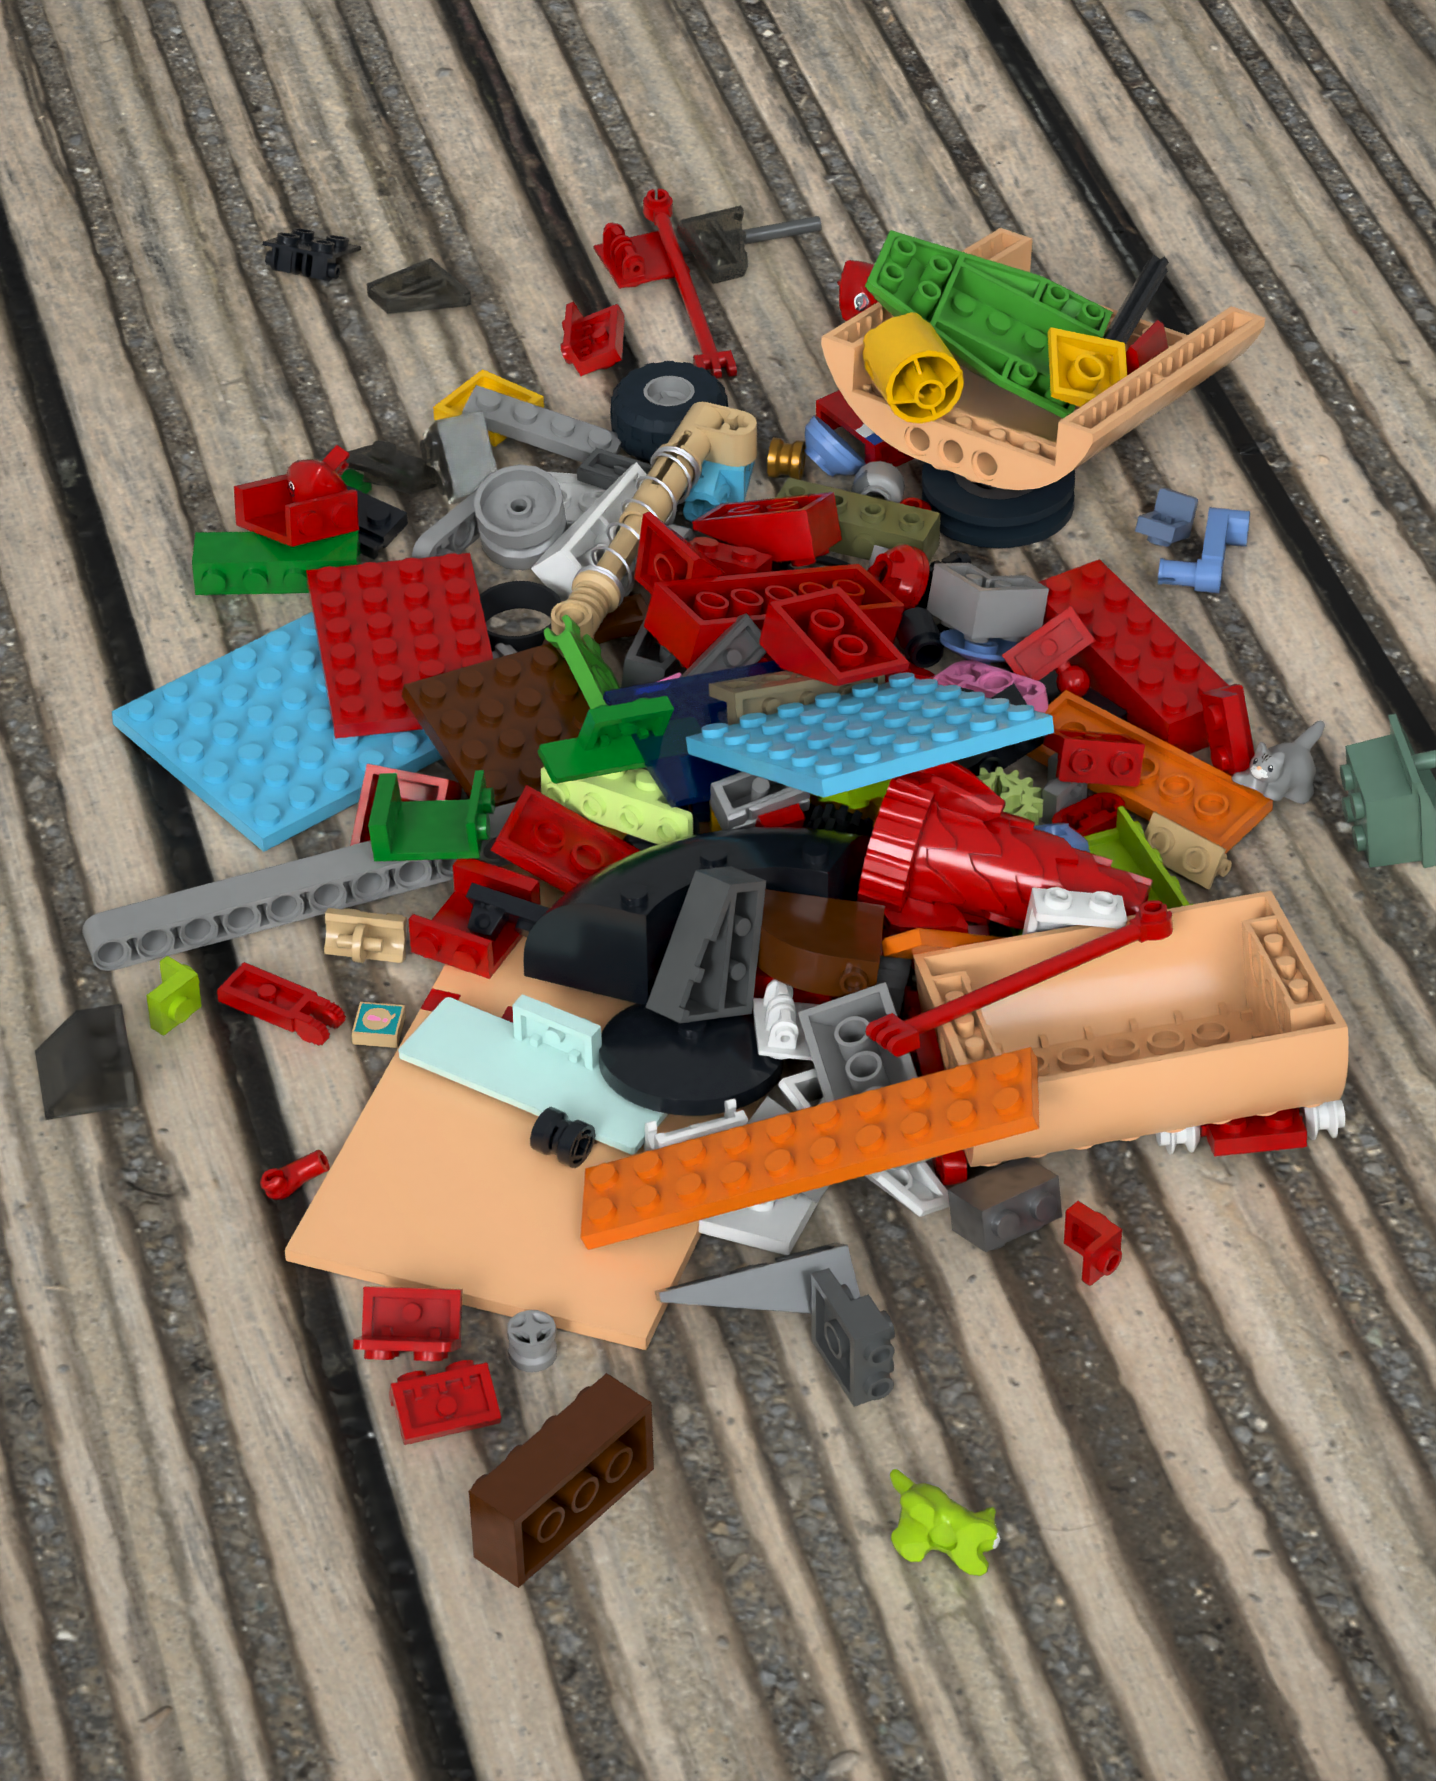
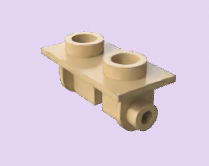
M1153 812L1144 836L1150 846L1159 851L1165 867L1206 889L1211 888L1216 876L1224 877L1228 874L1232 862L1227 859L1225 848L1159 813Z

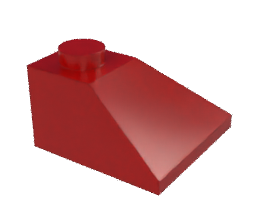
M649 511L643 514L634 579L651 595L655 582L727 576L705 554Z

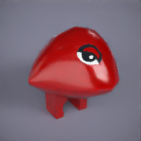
M854 260L845 262L841 279L837 281L839 285V307L843 320L848 321L878 302L865 287L874 264Z
M336 445L322 461L306 459L293 462L288 467L286 474L293 502L297 503L347 491V485L340 476L349 467V463L346 460L350 454Z

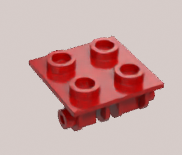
M611 222L604 227L603 243L593 245V249L619 289L636 287L642 283L675 277L659 231L628 237L625 235L622 225Z

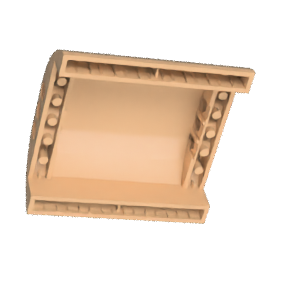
M999 228L961 252L1030 272L1032 238ZM879 302L823 335L821 346L833 379L848 405L863 423L882 440L913 458L932 464L938 470H948L964 476L970 482L983 483L1002 489L1027 490L1041 488L1057 482L1244 354L1264 328L1265 317L1231 306L1189 335L1164 327L1168 349L1083 406H1075L1074 411L1063 419L989 382L961 365L959 366L963 372L964 386L960 399L950 412L937 420L922 424L906 422L894 414L864 367L863 351L865 346L863 339L865 334L889 318L894 317ZM1102 306L1113 312L1106 328L1107 331L1118 311ZM1140 319L1125 345L1126 352L1153 323Z

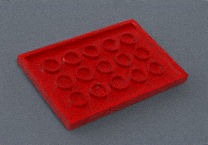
M449 553L444 556L406 558L378 563L366 562L359 565L340 567L326 566L320 569L306 570L308 591L335 739L423 729L401 696L404 684L493 659L470 553Z

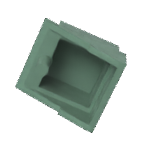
M1388 715L1390 735L1345 746L1346 764L1340 765L1342 785L1344 790L1348 791V796L1342 797L1344 817L1347 823L1354 822L1355 826H1352V836L1357 852L1364 851L1370 868L1421 861L1423 868L1436 866V779L1431 769L1436 768V750L1415 754L1397 715Z

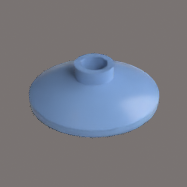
M957 629L945 630L940 635L941 644L952 652L965 657L966 660H975L988 665L1006 662L1002 654L1018 644L1017 642L1006 641L1001 638H989L987 643H975L966 640L964 634Z

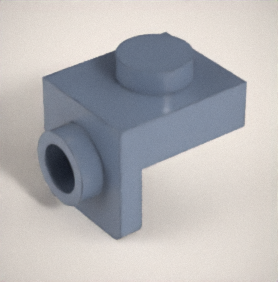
M1168 488L1160 489L1154 511L1138 516L1135 532L1147 535L1148 542L1160 546H1171V543L1190 537L1198 499Z

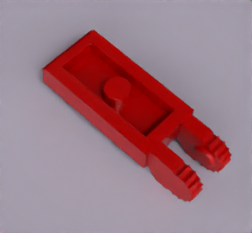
M245 962L217 989L219 1002L292 1033L295 1031L303 1041L312 1042L318 1046L323 1045L330 1038L327 1025L330 1028H339L346 1020L345 1012L335 1002L331 1003L330 1000L318 996L317 992Z

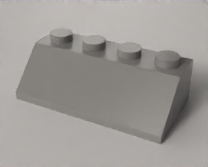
M886 982L798 1012L825 1102L918 1078L910 1052L896 1057L866 1036L865 1030L870 1022L891 1013L898 1017ZM929 1158V1159H925V1160H922V1161L910 1163V1164H907V1165L895 1167V1168H892V1169L900 1170V1169H903V1168H906V1167H909V1166H912V1165H915V1164H918V1163H921V1162H924V1161H927V1160H930V1159H933V1158Z

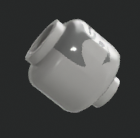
M883 461L870 462L862 466L856 473L851 492L900 503L905 490L904 478L900 471L890 463Z

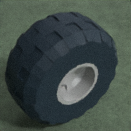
M664 361L645 364L643 367L629 372L614 388L610 407L611 428L613 432L617 433V437L621 441L620 447L630 456L633 455L638 461L650 463L652 455L661 445L668 443L694 403L708 402L728 407V397L724 386L715 376H712L708 370L694 366L692 363Z

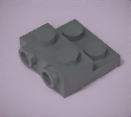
M830 1268L812 1273L811 1341L854 1407L886 1397L894 1387L890 1373L894 1371L892 1357L895 1349L890 1340L895 1337V1331L890 1316L885 1310L879 1311L869 1294L854 1299L849 1287L846 1284L840 1285Z

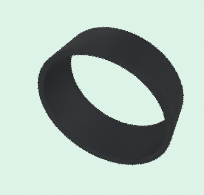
M530 581L501 583L485 590L479 595L485 623L496 614L511 609H532L542 612L551 618L552 609L558 603H561L559 596L552 589ZM551 623L540 631L522 636H504L487 630L492 652L495 651V646L499 643L511 645L516 652L541 646L545 640L544 630L546 628L552 630Z

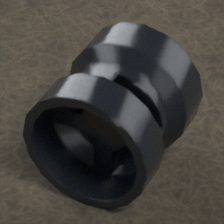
M549 1107L536 1120L530 1136V1145L532 1149L544 1155L553 1153L557 1155L559 1162L571 1168H577L586 1160L592 1150L595 1141V1128L593 1125L582 1120L571 1121L565 1112L555 1107Z

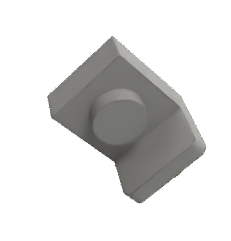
M1056 753L1048 758L1047 783L1041 794V799H1043L1042 822L1045 824H1051L1053 815L1058 811L1087 798L1088 783L1062 782L1056 778L1058 754Z

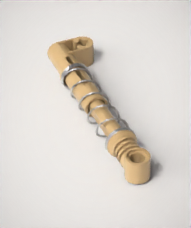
M697 402L690 407L668 443L661 445L652 455L651 469L647 476H641L636 480L637 491L632 499H627L621 503L622 515L620 516L619 523H610L606 527V535L611 542L608 547H594L591 550L590 557L596 566L582 567L574 577L571 587L572 593L569 595V598L558 603L552 609L551 628L556 635H560L564 631L565 623L562 617L568 615L580 627V637L585 645L584 635L588 634L594 639V634L603 619L622 603L624 596L631 588L632 575H635V571L631 572L629 567L638 554L643 514L650 511L669 526L675 519L677 505L683 503L688 498L691 488L699 481L702 472L701 465L704 460L732 467H742L751 464L757 458V421L752 414L708 402ZM671 512H672V515H671L670 519L666 522V520L668 519L669 515H670ZM620 526L616 536L612 539L609 534L610 528ZM600 549L606 550L597 563L594 553ZM623 577H628L627 587L624 590L620 581ZM558 650L562 657H564L562 651Z

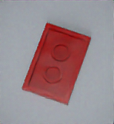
M528 785L522 791L490 849L564 893H567L578 883L602 868L641 851Z

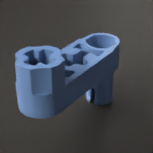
M1209 507L1202 559H1197L1196 563L1160 558L1158 585L1194 587V591L1219 593L1226 545L1247 547L1250 511Z

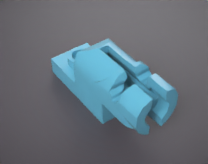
M704 460L701 465L702 472L699 481L691 488L690 495L684 501L683 514L685 519L692 522L720 504L745 501L755 460L751 464L742 467H732Z

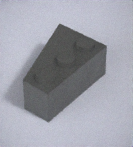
M732 866L695 870L646 1008L678 1023L752 1014L766 880Z

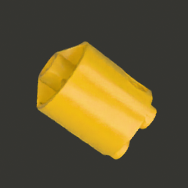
M911 312L906 315L889 318L865 334L863 339L865 346L863 351L864 367L896 416L906 422L922 424L937 420L951 411L961 396L964 386L963 372L931 323L924 320L918 313Z

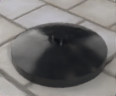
M635 1003L615 1015L606 1024L601 1033L602 1046L599 1049V1068L604 1080L617 1094L643 1108L661 1113L684 1116L725 1113L724 1102L733 1098L736 1100V1109L745 1107L771 1091L779 1081L783 1071L784 1059L779 1060L770 1056L758 1055L753 1007L752 1014L678 1023L646 1008V1005Z

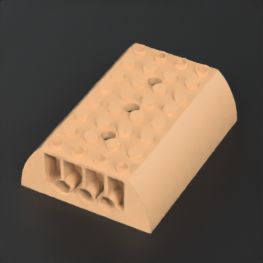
M1272 891L1167 909V911H1171L1173 919V932L1169 937L1157 941L1147 940L1143 943L1139 941L1133 942L934 1028L944 1070L1028 1047L1032 1048L1038 1059L1039 1129L963 1149L970 1167H990L998 1165L1003 1161L1025 1157L1040 1158L1048 1153L1068 1149L1083 1150L1101 1143L1117 1140L1132 1141L1140 1136L1161 1132L1176 1133L1188 1127L1210 1123L1225 1124L1232 1119L1254 1115L1269 1116L1281 1110L1298 1107L1312 1108L1320 1106L1325 1102L1340 1100L1345 1088L1348 1069V1026ZM1136 915L1127 916L1126 925L1130 924L1129 920L1135 918ZM1075 925L952 947L950 949L913 954L921 1013L1112 932L1117 928Z

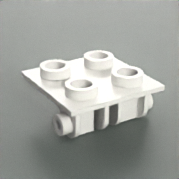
M776 979L771 980L766 987L764 999L753 998L758 1055L770 1056L779 1060L791 1058L812 1061L798 1012L819 1004L794 1002L792 999L793 987Z

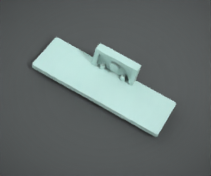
M524 994L512 1005L513 1023L451 997H446L398 1050L399 1058L534 1115L539 1116L545 1109L555 1107L565 1112L571 1121L578 1119L593 1125L595 1128V1140L631 1155L635 1154L645 1143V1123L655 1120L658 1127L668 1115L643 1108L626 1100L607 1084L599 1068V1049L602 1046L600 1025Z

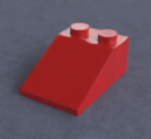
M834 492L723 503L692 521L693 530L737 547H749L757 552L773 555V561L775 562L791 561V565L794 567L815 563L817 556L830 553L829 548L842 540Z
M840 586L768 603L759 644L781 669L834 686L908 670L910 662Z

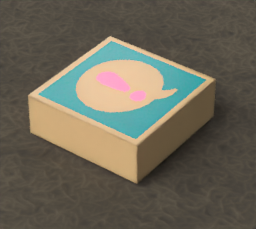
M360 1002L352 1029V1043L354 1045L398 1048L406 1017L405 1005Z

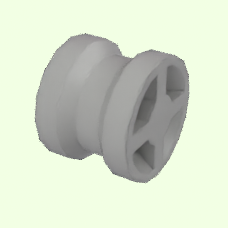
M526 1310L519 1312L510 1319L507 1325V1338L510 1342L508 1355L511 1364L517 1369L525 1372H539L550 1367L556 1360V1324L551 1316L539 1310Z

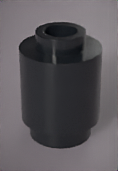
M919 607L905 610L901 617L896 638L906 659L917 667L928 668L937 664L943 657L944 645L940 642L941 633L931 613Z

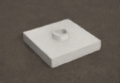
M802 1193L796 1199L787 1196L699 1220V1233L782 1255H789L818 1202L815 1203Z

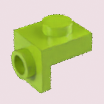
M169 956L160 960L162 984L146 995L150 1027L163 1036L180 1023L185 1022L190 1015L202 1007L198 974L190 966L182 965Z

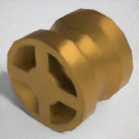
M773 437L768 453V477L778 478L780 475H789L790 478L801 480L806 460V453L804 451L806 449L805 441L796 440L791 444L784 443L781 438Z

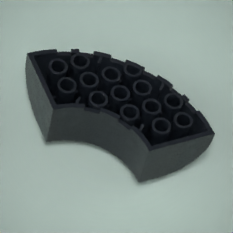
M750 827L687 836L633 853L602 868L578 883L557 900L535 923L525 942L524 976L647 1005L695 870L732 866L766 880L767 890L858 902L860 878L870 838L847 832L807 827Z

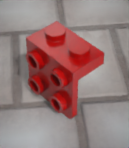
M364 1286L362 1336L353 1339V1349L364 1350V1359L393 1360L394 1357H400V1351H414L413 1360L443 1361V1359H448V1352L461 1348L463 1289Z

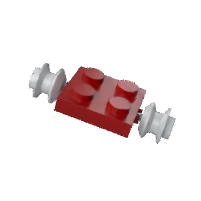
M1336 1100L1325 1102L1320 1106L1312 1108L1300 1107V1109L1281 1110L1269 1116L1254 1115L1232 1119L1225 1124L1210 1123L1188 1127L1176 1133H1156V1139L1159 1146L1166 1145L1168 1154H1173L1176 1144H1185L1189 1152H1194L1200 1137L1205 1136L1214 1156L1307 1147V1136L1311 1140H1315L1319 1130L1327 1129L1330 1136L1336 1138L1338 1128H1344L1345 1110L1343 1102Z

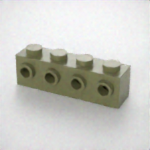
M790 477L776 496V498L834 492L842 540L829 548V551L870 561L874 545L891 549L895 546L906 544L921 549L930 562L940 545L939 512Z

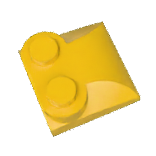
M1052 327L1048 330L1051 397L1081 407L1127 376L1124 342Z

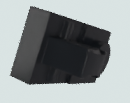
M471 883L466 894V898L473 905L467 926L468 930L474 935L492 941L497 939L507 922L515 925L514 930L517 933L528 937L532 927L549 909L548 907L475 883Z

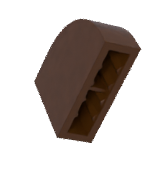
M765 889L757 967L767 975L786 985L827 996L843 997L875 986L877 984L885 905Z

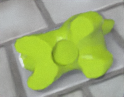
M893 1469L890 1472V1478L893 1487L901 1494L899 1502L901 1511L898 1527L891 1534V1541L896 1551L910 1562H921L928 1552L938 1550L948 1554L951 1560L969 1575L981 1576L987 1573L989 1563L983 1553L995 1549L1000 1542V1536L994 1520L995 1508L989 1507L980 1512H972L950 1499L939 1487L926 1483L915 1484L901 1471Z

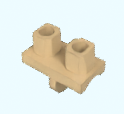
M328 908L325 912L326 939L324 954L352 957V961L357 963H363L365 959L396 963L404 962L406 958L407 917L391 913L360 912V910L348 908Z

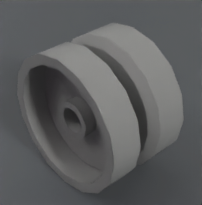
M519 464L501 468L487 476L477 488L473 504L483 551L491 561L506 569L522 571L531 569L546 550L568 529L559 483L550 473L536 466Z

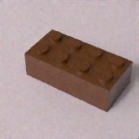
M606 1373L592 1386L583 1388L575 1400L558 1415L549 1417L541 1429L523 1445L520 1444L514 1447L507 1458L489 1474L480 1476L469 1490L473 1557L517 1588L522 1586L654 1470L652 1402Z

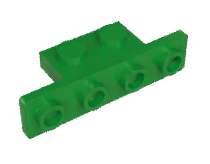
M668 696L650 699L639 698L633 702L611 706L600 705L594 709H589L577 738L540 744L537 753L551 781L558 784L652 766L651 763L693 756L688 754L686 737L702 733V730L694 717L670 720L674 707Z

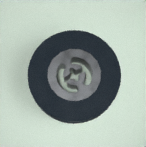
M924 462L922 468V500L931 506L932 511L940 513V532L953 540L985 548L1021 547L1049 538L1068 523L1074 511L1075 469L1057 482L1041 488L1011 490L983 483L970 482L964 476L948 470H938L932 464Z

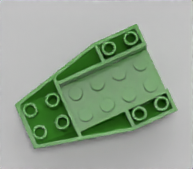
M892 230L889 231L865 284V287L874 298L894 317L914 312L931 323L959 365L1062 419L1071 414L1076 405L1051 397L1048 330L1052 327L1103 338L1113 313L1043 276Z

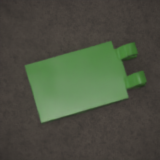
M568 615L562 617L565 629L560 635H556L550 628L544 630L546 640L556 649L562 651L590 709L600 705L611 706L614 705V702L627 700L611 668L604 662L601 656L600 645L588 634L583 636L585 645L580 637V627Z

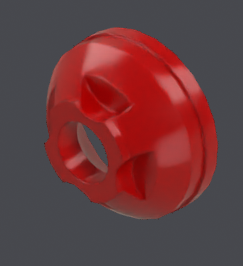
M902 544L878 555L873 565L867 571L905 605V611L915 608L921 600L927 587L930 568L928 558L921 549Z

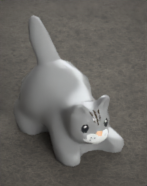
M1315 722L1294 742H1284L1268 749L1265 743L1260 742L1250 762V767L1243 772L1234 773L1231 780L1237 784L1252 788L1274 801H1281L1283 797H1286L1300 804L1307 803L1314 794V777L1316 773V766L1310 754V749L1321 737L1325 728L1324 722Z

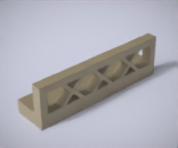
M786 670L709 683V696L727 702L728 725L740 723L739 718L746 714L764 713L771 715L778 713L777 707L783 704L802 703L803 705L815 703V696L820 694L840 693L845 695L852 693V686L857 684H885V675L834 686Z

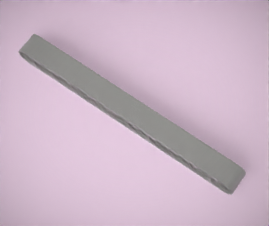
M516 802L495 807L494 814H489L490 839L483 840L480 858L474 859L498 867L512 864V862L490 849ZM370 840L99 912L85 921L82 933L94 965L100 970L112 971L325 914L328 908L344 909L453 880V864L457 859L374 861Z

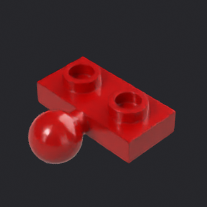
M1070 606L1002 654V657L1015 674L1037 681L1055 670L1058 675L1056 684L1059 692L1063 693L1067 690L1082 697L1089 690L1090 677L1085 669L1077 665H1071L1068 660L1096 639L1073 607Z

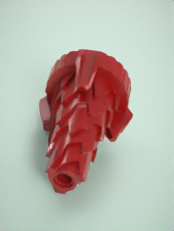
M952 761L891 779L868 844L857 900L863 903L885 905L883 924L889 936L916 928L969 934V925L966 921L982 925H988L990 921L1009 927L1023 929L1032 888L1049 889L1059 887L1068 891L1087 893L1104 891L1113 895H1120L1123 897L1126 916L1136 915L1140 905L1148 901L1153 880L1111 867L1112 859L1073 848L1064 838L1033 828V821L1004 812L1006 802L967 768Z

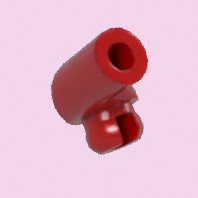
M316 1150L279 1169L271 1168L267 1170L261 1177V1187L265 1190L266 1196L271 1199H286L307 1181L329 1171V1162L321 1150Z

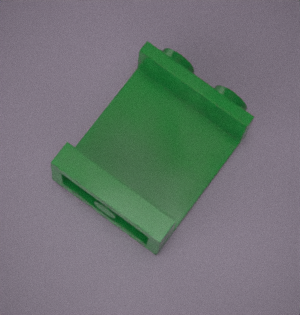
M475 770L470 799L401 802L397 773L379 774L368 824L374 861L480 858L483 840L490 839L489 814H494L495 811L493 787H486L484 770Z

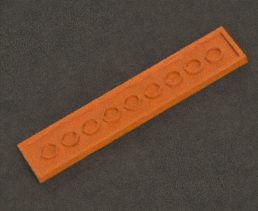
M1028 1047L586 1168L580 1238L586 1248L590 1250L1039 1129L1038 1059L1032 1048Z

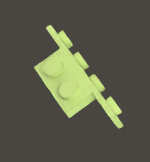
M545 767L541 768V793L591 822L655 844L693 835L692 813L669 805L674 800L655 770L638 768L555 784L551 781Z

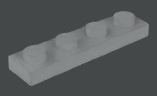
M478 385L473 389L462 411V422L582 463L596 448L619 454L621 450V441L618 439L616 432Z

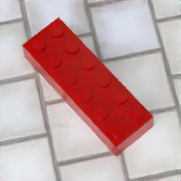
M1098 559L1039 582L1049 588L1043 625L1072 606L1096 639L1068 660L1071 665L1080 666L1087 671L1090 677V687L1125 709L1128 712L1127 722L1188 754L1210 746L1200 693L1229 685L1118 576Z
M860 564L655 582L643 626L658 640L659 644L664 646L680 661L683 667L688 669L724 631L736 622L739 615L748 614L762 632L768 603L840 586L892 644H894L905 605Z

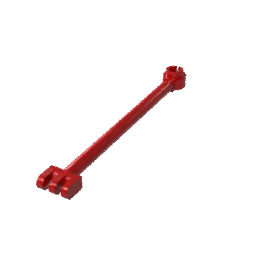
M658 188V200H656L655 190L652 189L643 199V214L646 219L657 225L702 352L701 355L693 356V365L710 370L712 376H715L716 379L722 378L721 368L724 367L728 377L737 376V367L731 350L718 352L670 220L673 214L672 197L669 196L666 190Z
M1147 901L1140 905L1135 918L1130 919V924L905 1021L893 1013L870 1022L865 1030L866 1036L896 1057L905 1055L920 1048V1034L1133 942L1139 941L1143 943L1147 940L1157 941L1169 937L1173 932L1172 913L1167 911V905L1161 901Z

